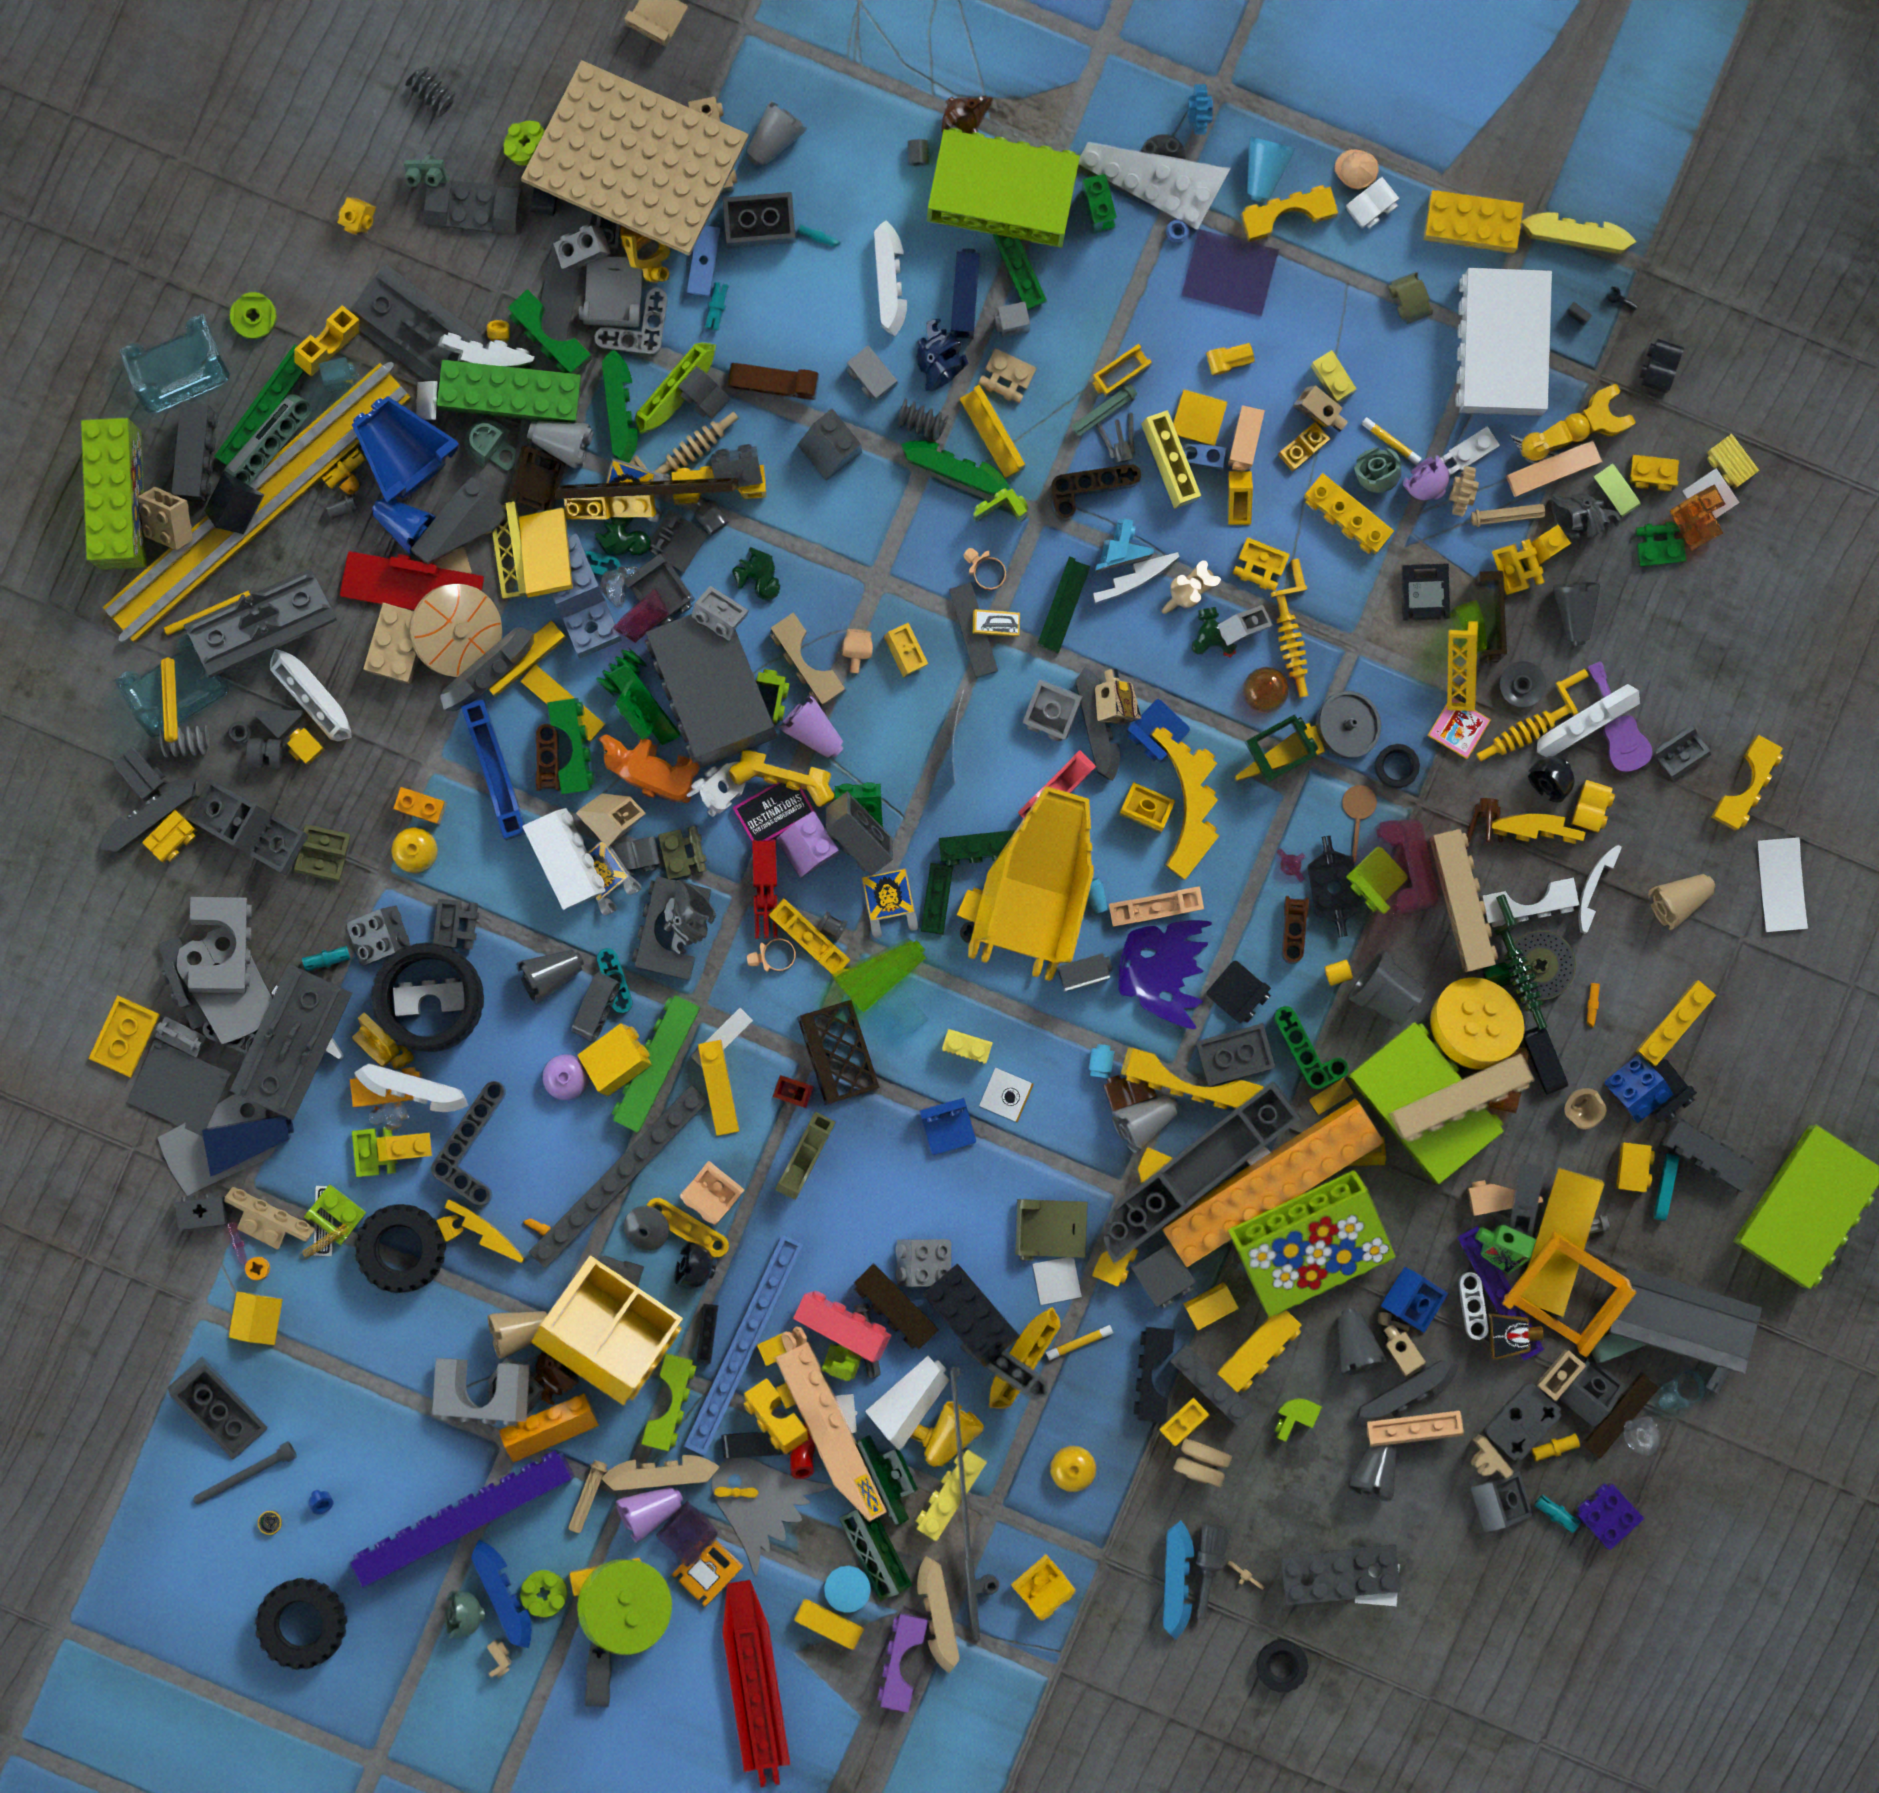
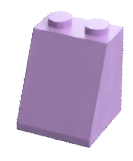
M814 811L792 824L776 838L800 878L840 854Z

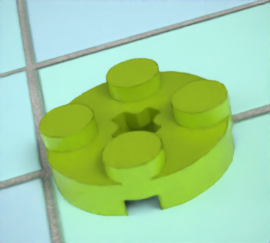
M535 121L512 124L504 141L505 155L517 165H528L545 132L544 128ZM526 140H530V142L526 143L525 147H523V143Z
M249 292L243 294L231 306L230 321L236 332L247 339H260L272 332L277 321V312L271 300L257 292ZM252 310H256V313L260 315L255 322H251V319L247 318V315L251 314Z
M538 1570L530 1574L523 1582L520 1591L521 1601L525 1609L532 1615L539 1617H549L558 1613L564 1606L568 1595L567 1586L563 1578L549 1570ZM541 1587H544L545 1590H550L551 1594L547 1596V1600L538 1597L537 1593L540 1592Z

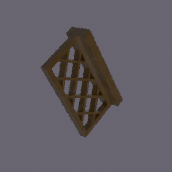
M852 1000L797 1017L825 1105L880 1088ZM848 1006L850 1013L847 1023L835 1017L838 1009ZM834 1010V1012H833L832 1015L826 1013V1012H829V1011ZM823 1014L830 1018L825 1030L816 1026L813 1016ZM833 1020L845 1026L839 1037L828 1032ZM847 1028H850L857 1034L854 1045L842 1039ZM825 1035L837 1040L832 1052L823 1048L822 1041ZM840 1042L852 1048L847 1059L835 1054ZM854 1050L859 1051L864 1056L861 1067L849 1061ZM832 1057L844 1062L839 1074L830 1069L829 1063ZM847 1064L859 1070L854 1081L842 1076ZM865 1064L867 1065L868 1071L863 1069ZM861 1072L870 1076L873 1085L864 1088L856 1083ZM832 1075L837 1077L835 1082ZM842 1079L850 1083L851 1087L848 1093L839 1096L836 1086L839 1080ZM854 1086L859 1088V1090L852 1092Z

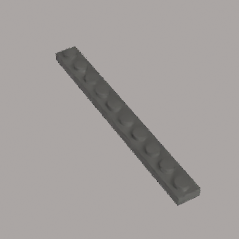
M690 1085L537 1242L529 1253L546 1268L708 1100Z

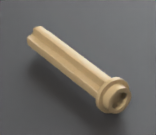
M1543 504L1485 511L1475 509V512H1471L1472 526L1477 525V528L1484 524L1545 517V507Z
M594 1460L593 1464L590 1463L591 1470L568 1526V1529L575 1533H581L601 1483V1478L604 1472L608 1471L606 1469L607 1464L601 1461Z

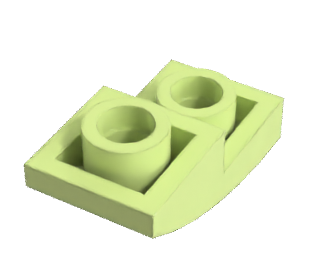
M1611 464L1594 476L1596 482L1607 495L1615 509L1620 513L1621 517L1641 505L1614 464Z

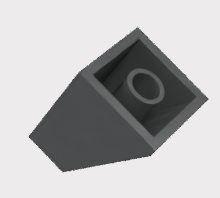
M833 409L814 422L797 444L826 481L862 453L861 443Z

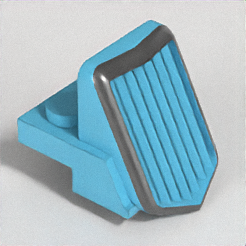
M1118 519L1114 540H1104L1100 563L1096 565V573L1136 561L1148 560L1154 554L1153 548L1129 544V540L1134 538L1136 526H1132L1133 520Z

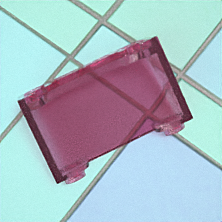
M1400 819L1377 824L1375 826L1377 838L1382 837L1391 844V847L1403 845L1412 888L1404 889L1398 894L1396 898L1397 904L1392 905L1394 917L1433 908L1438 902V893L1422 823L1416 819Z

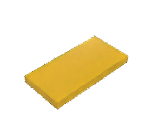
M564 508L519 516L527 597L573 589Z

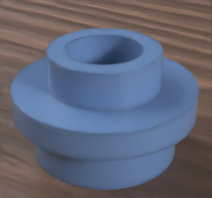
M1173 220L1166 228V235L1170 241L1181 243L1187 239L1189 227L1180 220ZM1180 228L1182 233L1177 236L1173 233V230Z

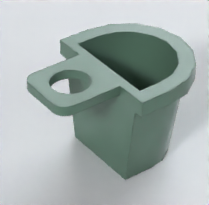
M482 420L475 423L468 429L465 436L464 447L467 455L482 468L486 466L489 460H492L504 470L510 471L515 464L517 450L504 441L510 430L493 420ZM504 450L511 451L513 455L509 463H503L499 458L500 453Z

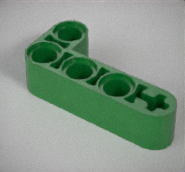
M1283 1006L1276 1010L1274 1021L1310 1088L1321 1089L1347 1075L1349 1066L1346 1060L1342 1058H1334L1323 1064L1321 1063L1293 1008ZM1282 1010L1285 1013H1290L1291 1016L1288 1018V1021L1291 1025L1295 1022L1297 1027H1292L1285 1032L1284 1028L1288 1027L1285 1020H1279ZM1292 1031L1300 1032L1302 1040L1299 1044H1293L1290 1041L1289 1035ZM1305 1051L1312 1055V1062L1309 1065H1305L1300 1061V1055ZM1334 1062H1340L1344 1067L1340 1075L1334 1074L1331 1070ZM1314 1072H1319L1323 1076V1082L1318 1086L1311 1082V1075Z

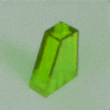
M1477 599L1454 607L1450 612V617L1455 630L1468 631L1469 621L1478 622L1477 652L1487 649L1485 621ZM1458 638L1461 647L1467 643L1466 638Z

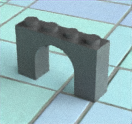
M656 876V880H651L648 894H651L652 897L650 904L646 903L644 907L643 917H646L645 926L640 925L637 939H640L641 942L639 949H634L632 962H636V968L690 980L695 957L666 950L660 945L656 937L655 927L657 920L665 911L666 903H668L670 898H674L676 894L675 880ZM692 885L708 901L710 900L711 889Z

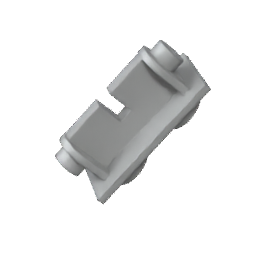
M166 1016L162 1023L158 1024L155 1035L156 1038L194 1057H197L206 1039V1036Z

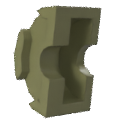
M1417 272L1390 282L1391 285L1388 286L1393 299L1397 297L1400 303L1397 311L1401 320L1405 319L1406 323L1409 324L1433 314V309L1428 302L1430 300L1422 279L1419 280Z

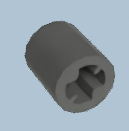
M909 140L908 165H928V140Z

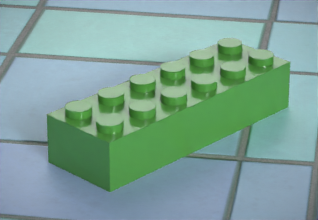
M442 360L437 407L438 410L508 418L577 422L582 379L579 374Z

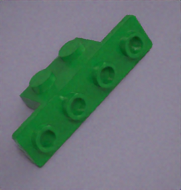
M628 664L610 672L609 676L622 692L615 705L620 714L624 715L630 723L633 731L642 740L649 737L651 732L662 745L679 738L680 732Z

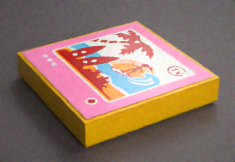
M1454 697L1452 698V702L1463 703ZM1446 704L1427 736L1467 760L1491 719L1476 710H1447Z

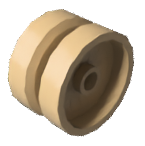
M1185 1438L1181 1450L1183 1453L1192 1456L1193 1459L1178 1457L1173 1469L1186 1474L1187 1477L1196 1481L1221 1487L1225 1475L1223 1472L1214 1469L1213 1466L1229 1467L1232 1455Z

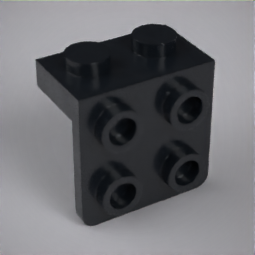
M1233 961L1207 990L1206 995L1236 1022L1241 1024L1243 1021L1248 1023L1256 1014L1253 1009L1258 1003L1263 1005L1269 999L1271 994L1268 992L1271 987L1265 982H1261L1241 963Z
M1662 1059L1656 1066L1652 1067L1664 1078L1674 1095L1650 1114L1657 1122L1664 1120L1667 1123L1677 1115L1675 1111L1679 1107L1683 1106V1108H1686L1695 1101L1693 1096L1697 1092L1692 1086H1688L1668 1060Z

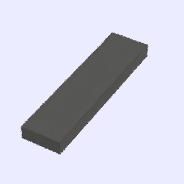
M971 582L949 589L975 677L997 672L998 669L988 636L986 634H973V610L979 609Z

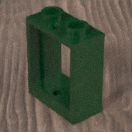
M1295 714L1245 741L1249 752L1267 783L1317 756V744L1312 737L1310 739L1305 733L1307 727L1301 717L1297 719ZM1291 724L1307 755L1274 772L1258 742Z

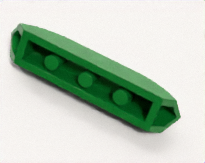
M613 349L602 361L612 453L618 460L630 463L638 443V428H629V425H633L632 412L627 411L626 402H630L629 388H624V386L632 383V377L623 358Z
M915 440L901 444L908 463L993 497L1002 489L1006 488L1008 490L1010 488L1004 477L991 465L982 461L978 468L975 467L976 463L963 458V461L955 459V455L949 451L942 450L940 453L937 451L939 443Z

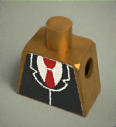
M1489 1314L1492 1359L1529 1352L1530 1341H1543L1542 1326L1529 1327L1528 1318Z

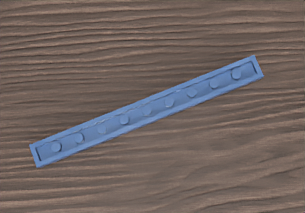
M784 1234L782 1235L684 1447L704 1456L706 1455L800 1254L803 1243Z

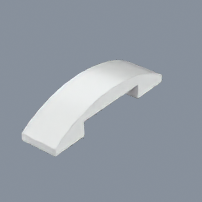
M1619 845L1604 854L1587 877L1578 908V922L1581 933L1585 934L1589 930L1596 911L1587 907L1603 868L1605 867L1610 870L1614 868L1622 848Z

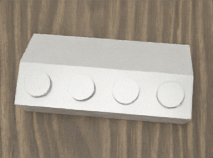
M566 808L554 811L522 826L563 910L585 903L606 891L604 880L597 874L593 866L594 860L587 853L583 837L578 833L573 817Z

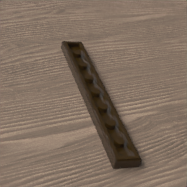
M737 477L568 484L556 489L555 497L556 499L733 492L739 487Z

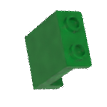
M1101 174L1083 179L1082 193L1093 234L1115 229L1114 220L1117 216L1106 175Z

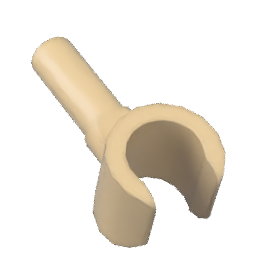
M1378 1313V1323L1380 1325L1391 1326L1394 1324L1396 1328L1405 1331L1409 1330L1410 1326L1397 1321H1391L1392 1313Z

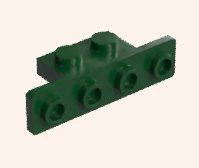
M871 1435L865 1436L857 1441L859 1452L868 1465L870 1476L876 1482L879 1495L888 1508L889 1517L896 1526L901 1525L909 1520V1517L900 1498L917 1491V1485L900 1450L896 1448L880 1455Z

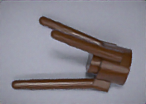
M1480 798V804L1475 805V812L1467 833L1468 843L1471 841L1480 813L1481 818L1487 819L1486 842L1489 843L1491 841L1492 819H1500L1501 807H1498V799ZM1498 835V841L1500 843L1503 842L1502 835Z

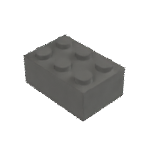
M792 192L723 198L727 248L796 243Z
M848 791L826 807L827 834L831 839H836L841 844L843 851L847 855H852L856 859L858 866L863 871L867 870L871 875H874L893 860V838Z

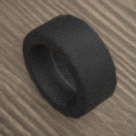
M1398 743L1389 745L1376 758V775L1381 783L1388 787L1397 789L1406 787L1419 774V758L1415 751L1407 745ZM1396 752L1406 755L1411 763L1409 774L1399 780L1390 778L1384 770L1385 759L1390 754Z

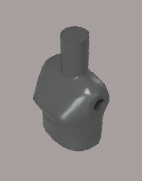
M700 495L698 503H695L699 509L695 512L694 516L705 528L709 536L725 527L729 521L715 501L706 503Z

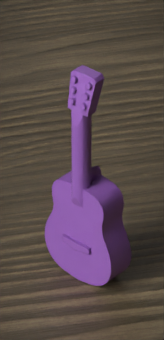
M1602 662L1588 666L1587 669L1595 683H1598L1603 698L1610 695L1611 691L1606 681L1607 675ZM1620 716L1603 727V734L1608 741V759L1616 771L1623 773L1631 772L1641 768L1650 761L1652 757L1651 744L1639 732L1636 720L1632 716Z

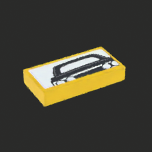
M973 610V634L1019 636L1020 613Z

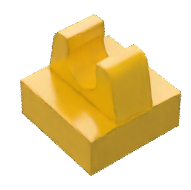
M458 1215L436 1220L446 1242L455 1239L456 1236L464 1231V1227L455 1229L452 1225L455 1220L459 1219Z

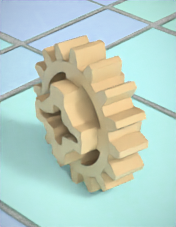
M1465 465L1461 476H1455L1449 497V500L1454 501L1452 506V514L1463 517L1467 510V505L1473 506L1479 485V482L1474 481L1476 476V468Z

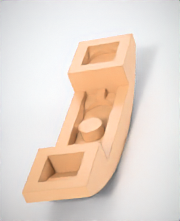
M1198 886L1144 898L1110 903L1109 908L1112 924L1115 927L1203 910L1204 904L1201 889Z

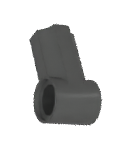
M600 1255L599 1262L638 1287L644 1266Z

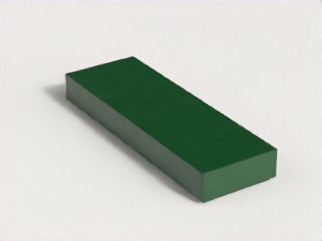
M930 863L921 932L944 935L953 866Z

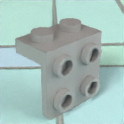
M897 1239L895 1249L897 1256V1270L895 1273L897 1286H932L951 1269L950 1240Z

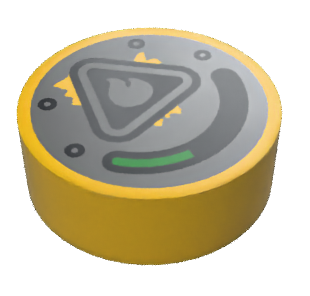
M266 1511L258 1519V1527L264 1534H274L282 1526V1518L275 1511Z

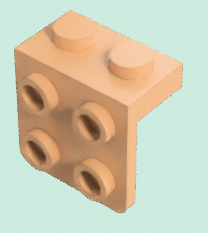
M708 1161L694 1180L680 1194V1198L688 1207L700 1213L705 1221L716 1225L745 1189Z

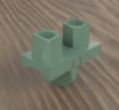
M427 155L424 160H405L404 162L406 170L405 179L409 187L417 186L418 183L438 186L439 183H447L450 179L445 171L444 160H436L433 155Z

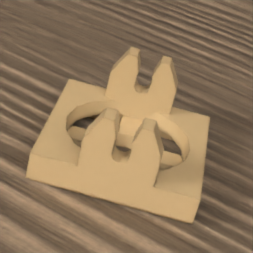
M1478 1434L1472 1439L1480 1449L1473 1455L1470 1462L1471 1465H1475L1478 1468V1473L1485 1476L1493 1474L1497 1470L1505 1478L1513 1474L1511 1468L1484 1436Z

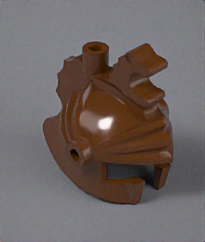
M953 96L945 101L947 107L942 119V132L944 129L949 130V128H957L962 130V133L967 134L979 132L977 128L988 112L993 98L991 96H980L978 98L960 97L955 99Z
M542 1350L535 1364L538 1375L534 1379L539 1385H542L545 1381L541 1401L555 1405L552 1395L557 1394L561 1396L562 1390L567 1392L569 1389H573L574 1385L578 1384L579 1379L577 1373Z

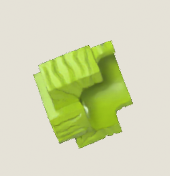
M830 1343L821 1371L829 1373V1375L850 1381V1379H855L862 1356L840 1344L834 1345Z

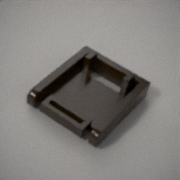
M522 446L507 499L513 501L516 498V502L539 510H543V508L544 511L553 510L556 500L555 491L560 487L566 463L551 454ZM536 456L550 460L549 469L532 464L535 462Z

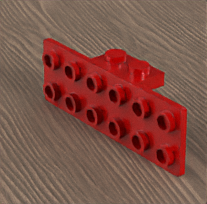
M349 551L340 596L377 604L386 603L404 609L415 610L425 595L443 585L464 584L482 591L484 577L439 568L437 565H434V562L427 564L422 559H420V562L413 561L411 556L398 554L397 558L391 557L389 559Z

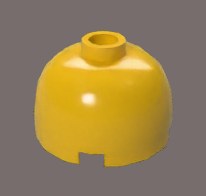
M412 827L398 833L393 840L391 852L393 860L399 868L405 872L416 874L424 872L433 866L437 860L438 846L432 834L425 829Z
M1070 1445L1061 1448L1054 1455L1051 1461L1050 1473L1053 1481L1059 1488L1067 1492H1079L1092 1484L1096 1476L1097 1466L1094 1457L1088 1450L1080 1446Z

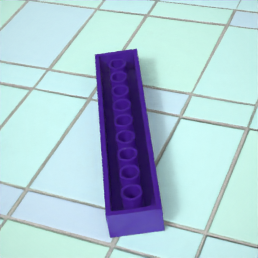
M556 1450L541 1457L543 1462L536 1465L535 1461L520 1468L522 1473L515 1475L512 1472L499 1479L501 1484L495 1486L494 1483H491L478 1490L480 1494L476 1497L471 1493L460 1499L458 1506L453 1508L452 1504L437 1511V1517L432 1518L429 1515L416 1522L418 1527L411 1529L408 1526L395 1533L397 1538L391 1540L390 1537H387L374 1544L375 1549L370 1551L369 1547L353 1555L355 1559L350 1564L362 1588L574 1478L575 1475L564 1453L560 1452L557 1454Z

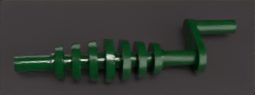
M1505 894L1497 896L1496 899L1506 923L1496 929L1495 934L1496 936H1502L1508 951L1504 955L1505 960L1512 961L1507 964V969H1515L1509 973L1510 979L1518 977L1511 984L1513 987L1521 986L1515 992L1517 995L1525 994L1524 997L1520 998L1522 1004L1528 1002L1529 1005L1524 1007L1526 1012L1530 1011L1533 1014L1538 1030H1543L1547 1028L1541 1012V1007L1544 1004L1543 1000L1537 1001L1541 997V992H1533V990L1539 988L1538 982L1530 984L1537 977L1535 973L1526 974L1533 969L1531 965L1523 966L1528 960L1526 957L1520 958L1524 952L1522 949L1516 948L1510 931L1518 923L1514 919Z

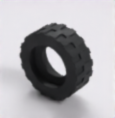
M1283 1639L1271 1641L1258 1654L1259 1656L1256 1661L1257 1673L1262 1683L1272 1691L1280 1693L1290 1692L1293 1689H1297L1300 1684L1302 1685L1305 1677H1307L1309 1669L1308 1659L1304 1651L1292 1641ZM1280 1654L1288 1655L1294 1663L1292 1673L1284 1678L1277 1677L1271 1670L1273 1658Z

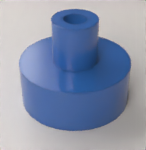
M314 1490L311 1493L312 1497L309 1499L308 1505L314 1514H323L332 1508L334 1502L328 1492Z

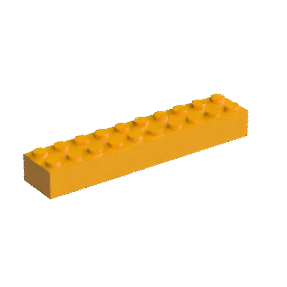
M1355 1098L1254 1164L1202 1195L1186 1210L1163 1226L1162 1230L1185 1266L1188 1267L1231 1240L1228 1229L1302 1195L1384 1143V1141Z

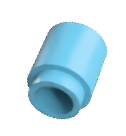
M1097 1044L1096 1048L1091 1049L1090 1076L1109 1078V1073H1112L1115 1051L1110 1050L1111 1046Z

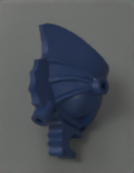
M941 319L927 321L926 333L928 334V341L925 337L917 341L920 347L916 356L918 360L917 365L920 367L921 372L926 373V391L943 387L969 364L965 354L960 358L961 342L957 340V337L955 335L952 336L950 332L946 334L947 329H937Z

